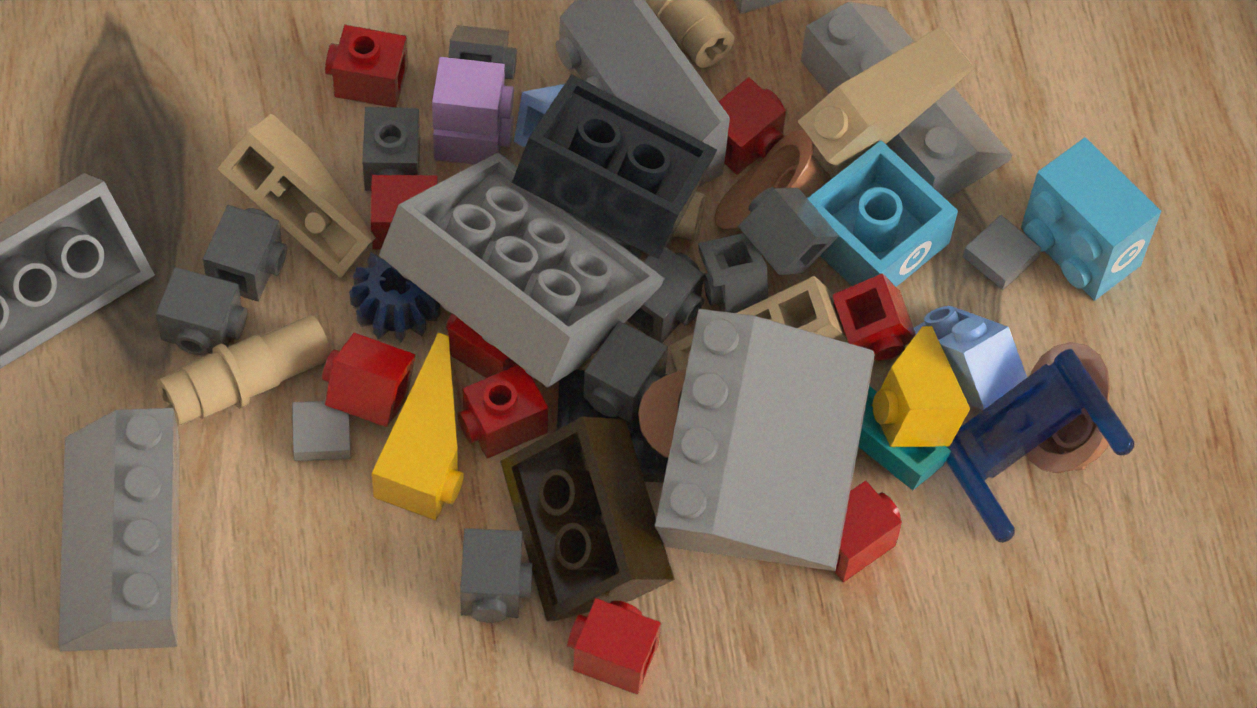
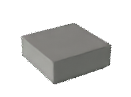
M1000 215L965 247L963 257L1004 290L1039 257L1041 247Z
M325 401L292 402L294 461L351 459L350 414L326 406Z

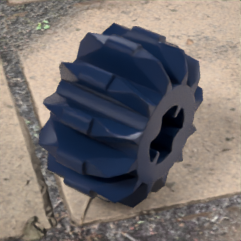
M371 252L367 259L368 268L356 267V271L353 274L355 286L349 291L350 304L354 309H357L356 319L361 327L373 325V334L376 335L378 340L388 331H394L396 339L401 343L405 338L406 330L409 329L423 336L426 331V321H437L441 313L440 303L411 280L404 278L398 270L384 259Z

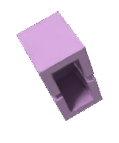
M448 57L439 58L432 100L434 160L475 165L497 152L500 153L501 147H511L514 116L511 115L514 87L505 86V64Z

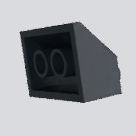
M571 74L528 138L511 183L659 259L681 222L717 149Z

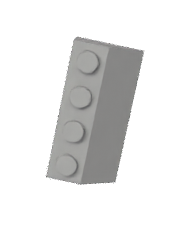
M575 0L560 16L559 40L556 41V50L564 66L569 70L574 68L582 80L717 149L699 186L723 175L730 117L645 0Z
M847 2L806 26L801 62L826 92L830 94L842 83L914 41L885 7ZM954 87L886 144L945 199L1011 161L1012 158L1010 151Z
M83 173L0 222V369L155 276L103 180Z
M174 408L114 410L65 437L59 615L60 651L177 647L180 437Z

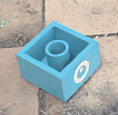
M1084 137L1037 172L1021 228L1027 237L1041 247V252L1045 251L1061 267L1065 278L1071 285L1078 289H1083L1095 301L1142 265L1161 210Z
M881 140L807 198L839 235L820 257L851 286L883 273L897 287L950 243L958 210Z

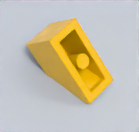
M932 326L921 327L893 364L880 390L874 396L872 404L873 414L877 423L881 425L890 447L950 446L970 410Z

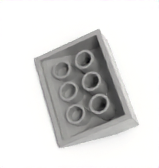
M497 152L399 204L379 256L398 270L404 278L411 280L439 302L445 310L453 313L480 334L486 342L498 348L521 366L528 375L539 380L548 388L579 368L603 345L618 321L625 323L661 287L665 278L596 226L511 183L517 166Z
M699 309L655 527L665 546L836 571L874 362V351L757 316Z

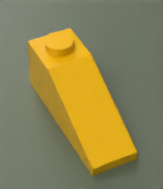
M441 333L437 334L371 473L373 498L435 521L444 503L452 505L455 502L464 478V473L458 471L449 336Z

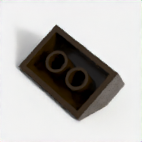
M581 417L500 461L520 531H522L530 563H533L532 572L547 621H557L590 612L595 598L608 603L614 600L628 602L675 580L664 543L655 527L656 517L625 419Z

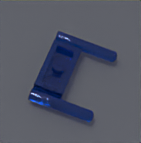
M1067 349L1058 354L1051 365H1043L961 426L951 445L946 446L951 450L946 463L998 542L1004 543L1011 540L1015 535V528L985 480L989 477L992 479L1082 414L1081 409H1086L1116 455L1124 456L1134 449L1135 442L1073 349Z

